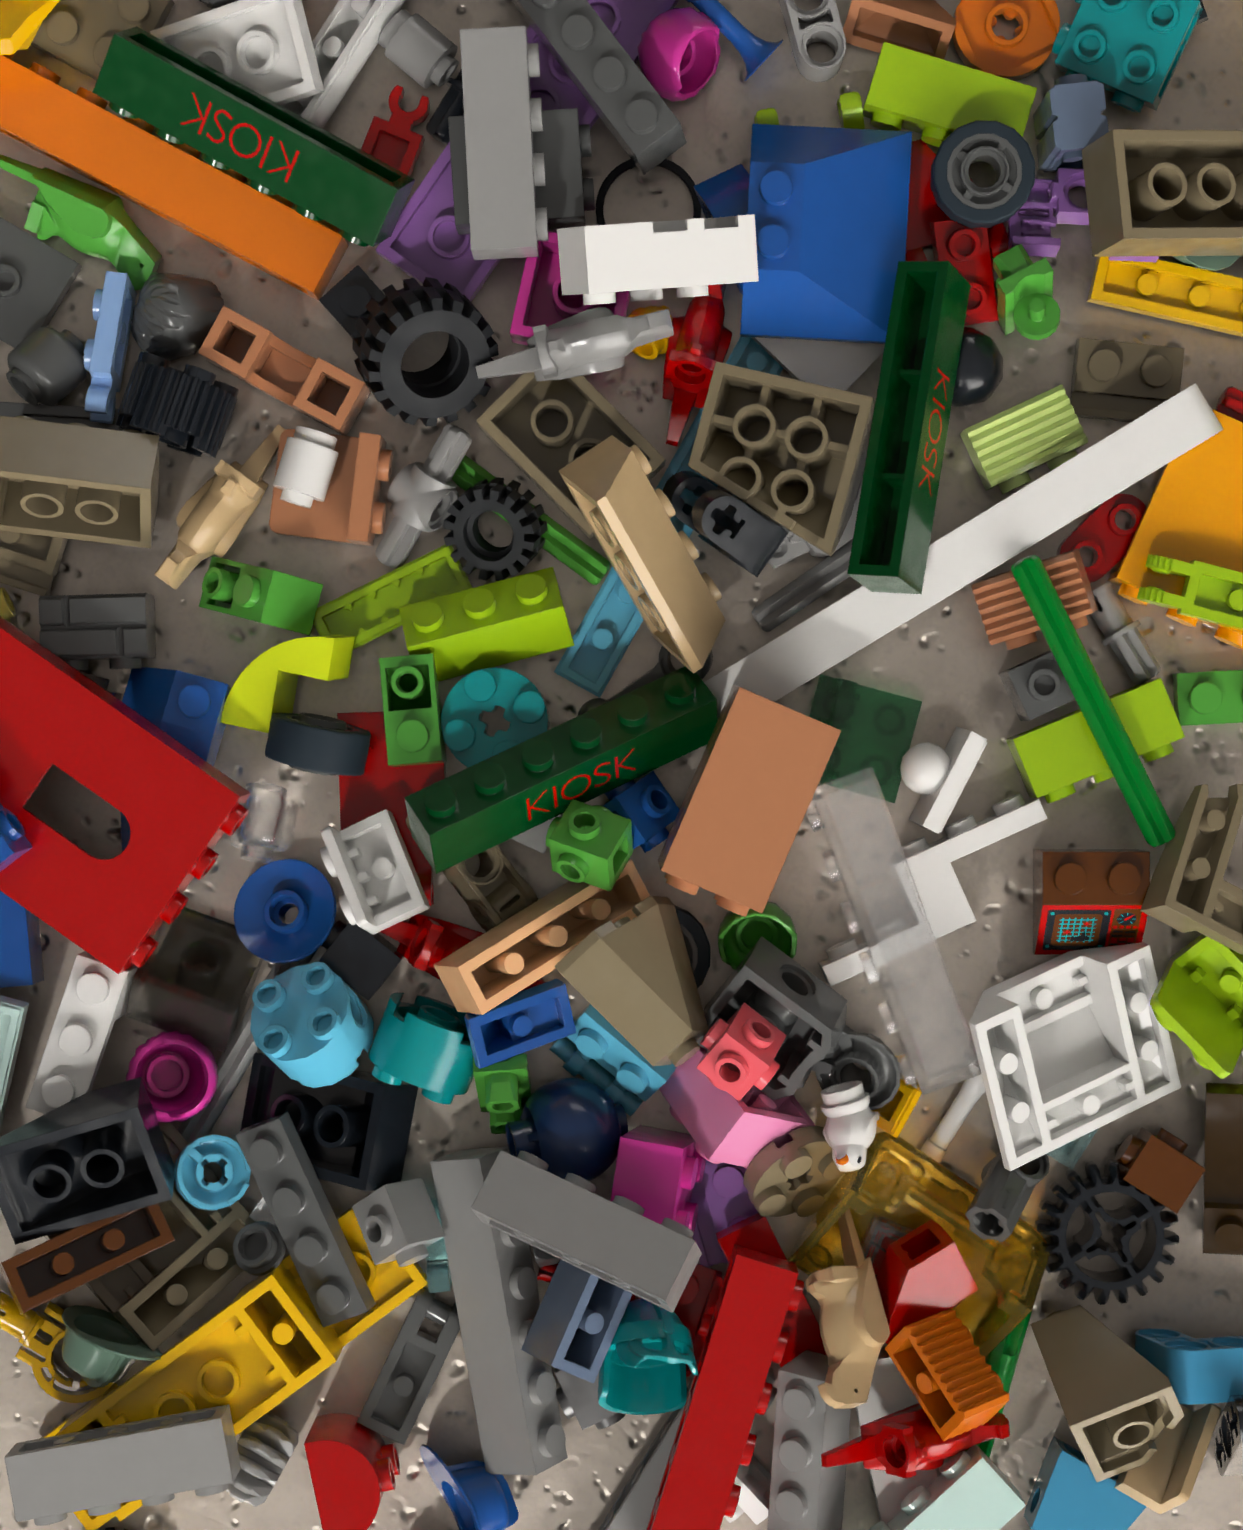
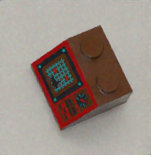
M1033 849V954L1062 955L1074 950L1142 943L1148 915L1140 910L1150 885V852L1139 849Z

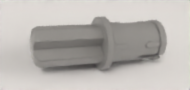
M1109 581L1092 591L1098 609L1091 615L1106 638L1102 641V644L1104 646L1110 644L1131 681L1139 685L1156 676L1161 671V667L1137 629L1141 623L1139 620L1132 621Z

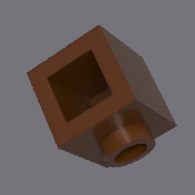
M1143 1127L1136 1136L1130 1134L1123 1141L1115 1156L1122 1179L1175 1213L1179 1212L1206 1169L1184 1154L1188 1147L1187 1143L1162 1127L1156 1136Z

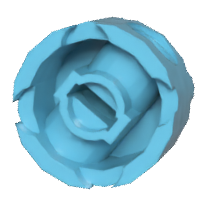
M313 962L307 965L292 967L273 979L262 981L253 992L252 1000L255 1005L251 1012L250 1030L256 1046L289 1078L297 1080L301 1085L311 1088L333 1085L355 1071L360 1065L356 1059L361 1055L363 1049L368 1053L373 1042L374 1021L367 1005L342 978L334 973L325 963Z

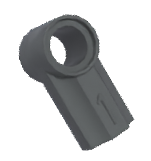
M1001 1152L983 1168L981 1174L982 1183L965 1213L969 1219V1229L983 1240L1005 1241L1012 1234L1035 1186L1049 1173L1050 1163L1047 1154L1012 1171L1004 1168Z

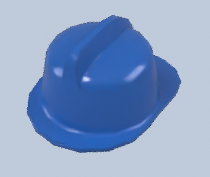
M421 1445L419 1450L423 1463L450 1507L459 1530H504L515 1524L518 1520L519 1512L509 1485L503 1475L488 1473L485 1470L484 1462L478 1460L447 1466L429 1446Z

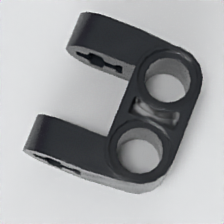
M680 471L672 475L666 481L662 490L675 509L676 515L674 517L699 534L698 537L756 577L759 576L788 535L787 531L732 494L720 490L694 472ZM685 488L693 491L694 495L698 497L694 506L685 503L680 497Z

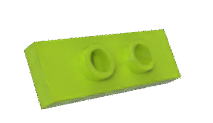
M443 545L318 607L313 624L319 636H355L353 650L402 627L399 607L473 587L465 571L462 570L463 566L460 560L455 563L450 556L455 551L453 546Z

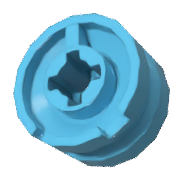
M212 1134L197 1138L182 1149L175 1161L174 1181L177 1191L187 1203L197 1209L217 1210L229 1207L243 1197L250 1185L251 1169L238 1142L228 1136ZM207 1163H217L222 1169V1177L216 1183H207L203 1179V1167Z

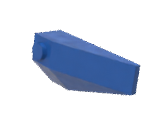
M149 667L131 669L122 702L214 766L226 724L220 723L224 704L231 690L229 684L178 670ZM120 812L123 852L130 840V826L126 817Z

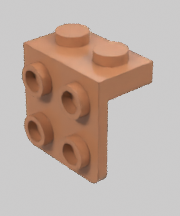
M287 429L280 435L275 476L287 437H293L295 429ZM359 432V437L329 434L337 438L334 450L339 454L324 502L313 500L311 509L281 500L282 490L274 487L269 526L273 532L280 535L374 546L375 534L382 535L384 531L386 503L379 502L382 481L389 482L391 477L393 450L386 449L387 442L381 435Z

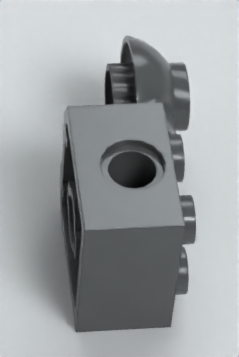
M762 936L703 1009L708 1029H710L719 1018L727 1023L745 1002L787 1035L774 1058L780 1064V1067L770 1082L761 1090L772 1100L794 1095L796 1089L804 1087L812 1070L815 1071L822 1090L848 1081H862L864 1091L869 1093L870 1096L869 1107L871 1110L882 1108L892 1101L900 1087V1067L891 1049L880 1038L872 1034L855 1032L846 1025L847 999ZM705 1033L700 1039L697 1040V1042L702 1048L707 1050L703 1045L700 1044L703 1037L706 1035ZM854 1063L863 1065L867 1070L857 1067Z

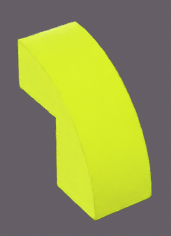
M322 635L296 638L282 642L263 652L243 670L233 684L224 704L220 723L269 733L273 713H293L299 675L325 681L348 678L355 636Z

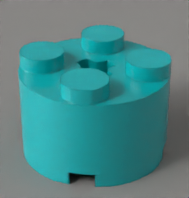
M485 668L473 671L458 681L445 699L441 713V728L444 742L458 761L466 767H471L549 730L550 720L546 701L535 684L515 671L504 668ZM501 706L505 709L503 718L510 722V726L507 731L497 730L495 735L491 736L487 733L488 724L482 721V717L485 712L494 713L497 707Z
M392 993L368 1054L369 1059L374 1064L371 1074L378 1080L391 1085H401L402 1081L423 1088L421 1093L426 1098L441 1104H451L454 1095H463L468 1092L474 1077L473 1053L464 1019L467 1013L457 1012L456 1008L452 1005L421 995H417L414 1004L401 1002L404 993Z

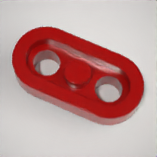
M1117 494L1100 504L1061 542L1056 555L1077 548L1080 549L1081 547L1089 548L1094 554L1093 564L1085 567L1089 583L1101 579L1126 555L1147 508L1146 505L1139 498L1130 494ZM1118 511H1126L1131 515L1132 525L1128 530L1120 529L1116 525L1115 516Z

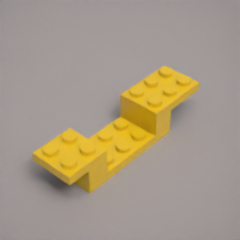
M351 1207L337 1217V1220L376 1303L368 1312L323 1327L291 1256L288 1254L277 1268L266 1275L258 1276L243 1287L229 1305L165 1351L160 1360L152 1361L120 1386L114 1383L104 1394L88 1402L41 1438L227 1404L230 1405L234 1433L237 1436L335 1363L346 1344L426 1286L430 1279L417 1262L405 1267H399L396 1260L374 1265L357 1218ZM136 1500L121 1503L120 1509L105 1515L90 1516L88 1509L73 1513L86 1530H97L115 1516L121 1522L140 1508L142 1501Z

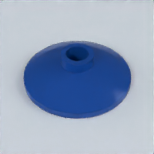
M295 859L273 861L257 869L241 887L234 907L235 929L243 945L260 959L272 963H291L311 955L327 939L336 916L335 894L328 879L314 866ZM293 907H297L298 915L292 923L286 924L284 919L286 912Z

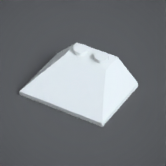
M1142 942L1069 951L983 991L969 1021L1005 1169L1012 1171L1181 1088L1169 1030L1165 1029L1157 1021L1150 1005L1151 997L1158 985L1150 944Z

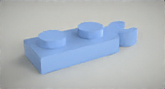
M106 271L103 289H96L93 298V319L97 321L95 338H88L84 349V368L92 376L86 394L84 410L91 413V422L112 424L114 419L116 392H120L132 324L131 319L133 318V309L137 295L127 273Z

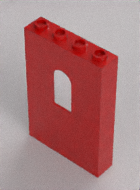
M0 616V803L18 818L25 830V837L33 846V848L0 872V891L117 974L132 968L133 965L141 968L159 944L152 937L163 921L169 925L172 924L186 906L189 898L183 895V892L194 877L199 881L202 880L216 862L219 854L213 849L222 835L226 833L231 837L247 817L249 810L243 805L251 793ZM52 764L118 809L126 817L130 826V840L120 855L111 859L96 858L24 808Z

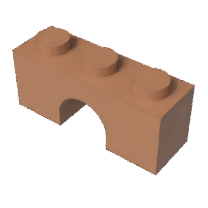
M224 305L198 351L209 363L343 436H347L371 393L365 382L319 357L316 359L276 337L268 329Z

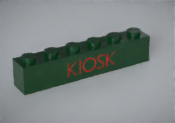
M137 26L114 33L93 90V93L109 101L108 106L111 110L124 117L140 118L155 126L154 131L158 136L176 144L185 143L202 152L201 158L214 167L224 170L232 169L248 178L247 183L255 190L267 195H280L294 203L293 208L302 216L315 221H327L341 229V236L353 244L363 247L369 245L374 247L392 236L415 179Z
M898 261L847 572L849 576L871 592L922 594L971 287L969 282L949 261Z
M686 666L404 797L412 838L436 874L563 814L572 799L586 803L707 745L718 721L717 699L696 672L693 674Z

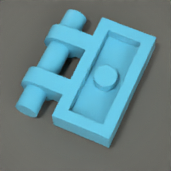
M591 1004L574 1020L576 1033L556 1040L549 1049L565 1062L562 1066L574 1077L579 1074L585 1080L600 1086L611 1096L614 1104H621L625 1113L629 1116H632L643 1101L645 1102L664 1085L677 1068L673 1063L671 1065L652 1066Z

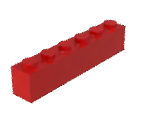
M734 1244L698 1360V1375L693 1376L687 1401L680 1418L646 1530H720L723 1517H733L741 1491V1486L734 1484L739 1465L748 1467L755 1449L757 1435L750 1433L756 1413L760 1415L765 1414L772 1393L773 1384L765 1382L771 1362L780 1364L786 1349L789 1333L782 1331L787 1310L796 1313L803 1294L804 1281L797 1279L799 1272L796 1263Z

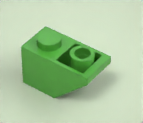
M212 556L209 569L203 578V592L199 607L310 636L323 584L279 571Z
M434 654L379 658L388 766L398 767L447 762L446 744L441 728L442 703Z

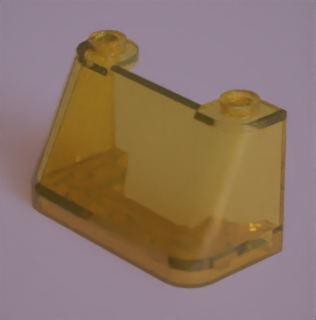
M880 1132L875 1135L873 1142L867 1148L865 1165L857 1171L845 1173L794 1244L788 1261L796 1263L797 1268L808 1276L831 1266H844L838 1219L848 1208L850 1209L863 1252L878 1220L892 1223L897 1230L911 1232L932 1219L941 1225L955 1242L979 1289L952 1309L956 1310V1318L961 1319L962 1324L971 1332L974 1345L979 1347L980 1354L986 1357L1032 1311L1049 1259V1252H1046L1047 1242L1041 1233L1021 1218H1019L1012 1234L1005 1241L981 1239L969 1229V1219L965 1215L978 1189L899 1136L895 1138L887 1132Z

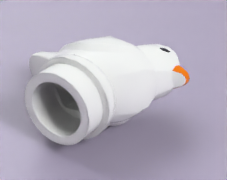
M856 1080L836 1084L820 1092L823 1100L821 1110L827 1116L823 1135L828 1145L832 1148V1159L841 1172H854L865 1165L867 1148L875 1138L877 1121L879 1120V1113L872 1112L869 1107V1093L864 1091L862 1081Z

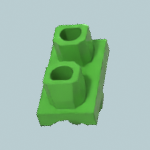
M1022 244L993 258V268L999 277L994 281L995 294L998 297V324L1005 336L1014 332L1016 328L1022 336L1031 340H1041L1049 337L1060 324V309L1058 303L1053 299V269L1045 257L1033 263Z
M521 1053L481 1069L476 1067L473 1057V1073L481 1112H490V1129L492 1134H506V1123L520 1119L525 1102L533 1094L527 1054Z

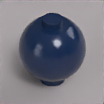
M561 1078L548 1082L534 1091L525 1102L520 1119L507 1122L505 1131L511 1155L517 1157L520 1151H525L545 1161L549 1165L547 1172L562 1179H565L567 1173H573L587 1181H591L603 1174L615 1161L618 1155L620 1137L628 1132V1122L623 1106L621 1104L615 1105L611 1096L600 1086L580 1078Z

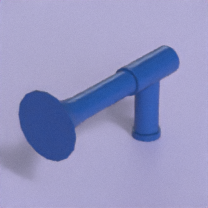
M686 0L688 3L691 2L700 12L707 15L717 25L720 32L738 50L746 67L747 74L744 81L783 42V39L778 42H769L755 36L718 0Z

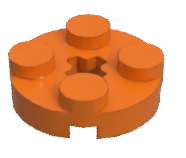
M961 0L953 14V18L957 22L952 39L957 54L967 67L1013 81L1021 80L1042 67L1050 55L1059 32V10L1055 0ZM1003 14L1007 21L1016 18L1019 26L1013 32V39L1006 40L1003 35H995L992 29L997 24V15Z

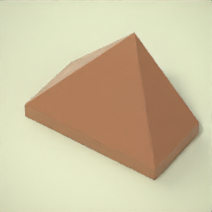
M852 0L843 31L846 43L880 53L883 43L887 42L944 60L957 20L935 0Z

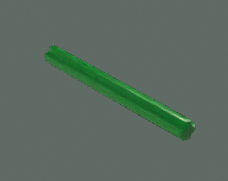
M1029 555L1018 560L1011 566V571L1146 842L1152 847L1169 842L1175 837L1176 831L1040 557Z

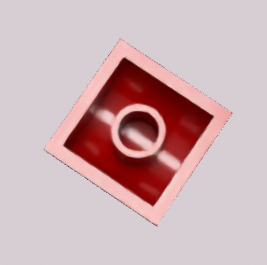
M330 1413L316 1416L304 1442L322 1530H367L377 1514L383 1493L395 1490V1476L400 1475V1463L395 1443L385 1444L378 1432L357 1423L358 1417L354 1415Z

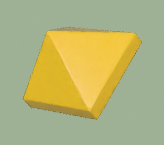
M900 1078V1087L894 1099L882 1108L872 1110V1112L879 1113L877 1127L898 1138L911 1116L922 1091Z

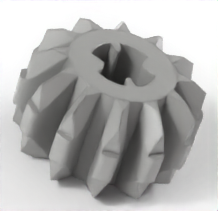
M266 1413L243 1431L237 1442L241 1469L234 1482L229 1483L226 1490L231 1497L242 1503L245 1501L255 1507L265 1502L299 1442L298 1432L287 1425L288 1422L276 1415L271 1416Z

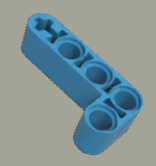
M1151 1328L1140 1329L1135 1332V1351L1169 1378L1180 1404L1225 1403L1231 1395L1243 1394V1336L1192 1338L1174 1330Z

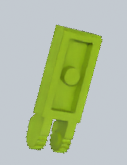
M1148 554L1145 567L1160 574H1171L1186 578L1181 596L1165 592L1157 587L1148 586L1139 588L1138 600L1177 609V614L1243 631L1242 572L1196 560L1188 563Z

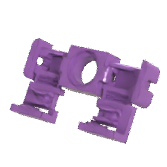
M1058 168L1054 179H1035L1034 186L1026 203L1008 220V250L1022 244L1028 256L1056 258L1061 246V238L1051 237V227H1056L1057 224L1089 225L1088 209L1073 204L1068 194L1069 190L1074 187H1085L1084 169ZM1159 256L1109 257V260L1156 263Z

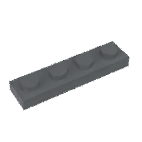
M285 1112L242 1129L235 1137L322 1326L326 1327L368 1312L376 1303L289 1113Z

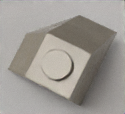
M649 896L633 907L632 911L637 917L632 920L629 917H625L614 924L610 920L596 928L555 965V968L652 1066H664L673 1063L675 1067H678L698 1052L701 1046L697 1040L709 1029L675 905L668 897Z
M1081 1305L1053 1312L1046 1318L1030 1324L1068 1425L1096 1482L1146 1464L1158 1450L1154 1440L1164 1427L1174 1429L1184 1416L1169 1378Z

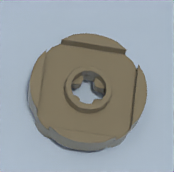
M807 1126L791 1131L789 1134L793 1141L784 1144L779 1149L774 1142H771L750 1162L745 1171L743 1183L749 1193L747 1195L761 1216L780 1217L796 1212L799 1217H808L822 1208L825 1202L824 1195L846 1173L839 1171L832 1159V1148L828 1145L823 1135L824 1127Z

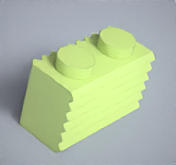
M1062 384L972 425L960 433L985 490L987 491L999 486L1002 494L1031 482L1032 480L1028 474L1029 471L1046 463L1049 470L1052 471L1078 455L1076 449L1088 443V438L1079 423V419Z

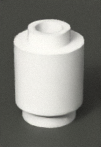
M296 426L294 436L287 437L273 483L274 487L282 490L281 500L311 509L313 500L324 502L339 454L334 450L337 442L336 437L311 428Z

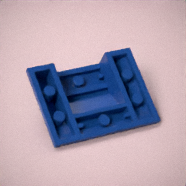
M752 124L747 215L755 214L759 281L743 282L740 337L885 344L898 261H905L912 147L911 131Z

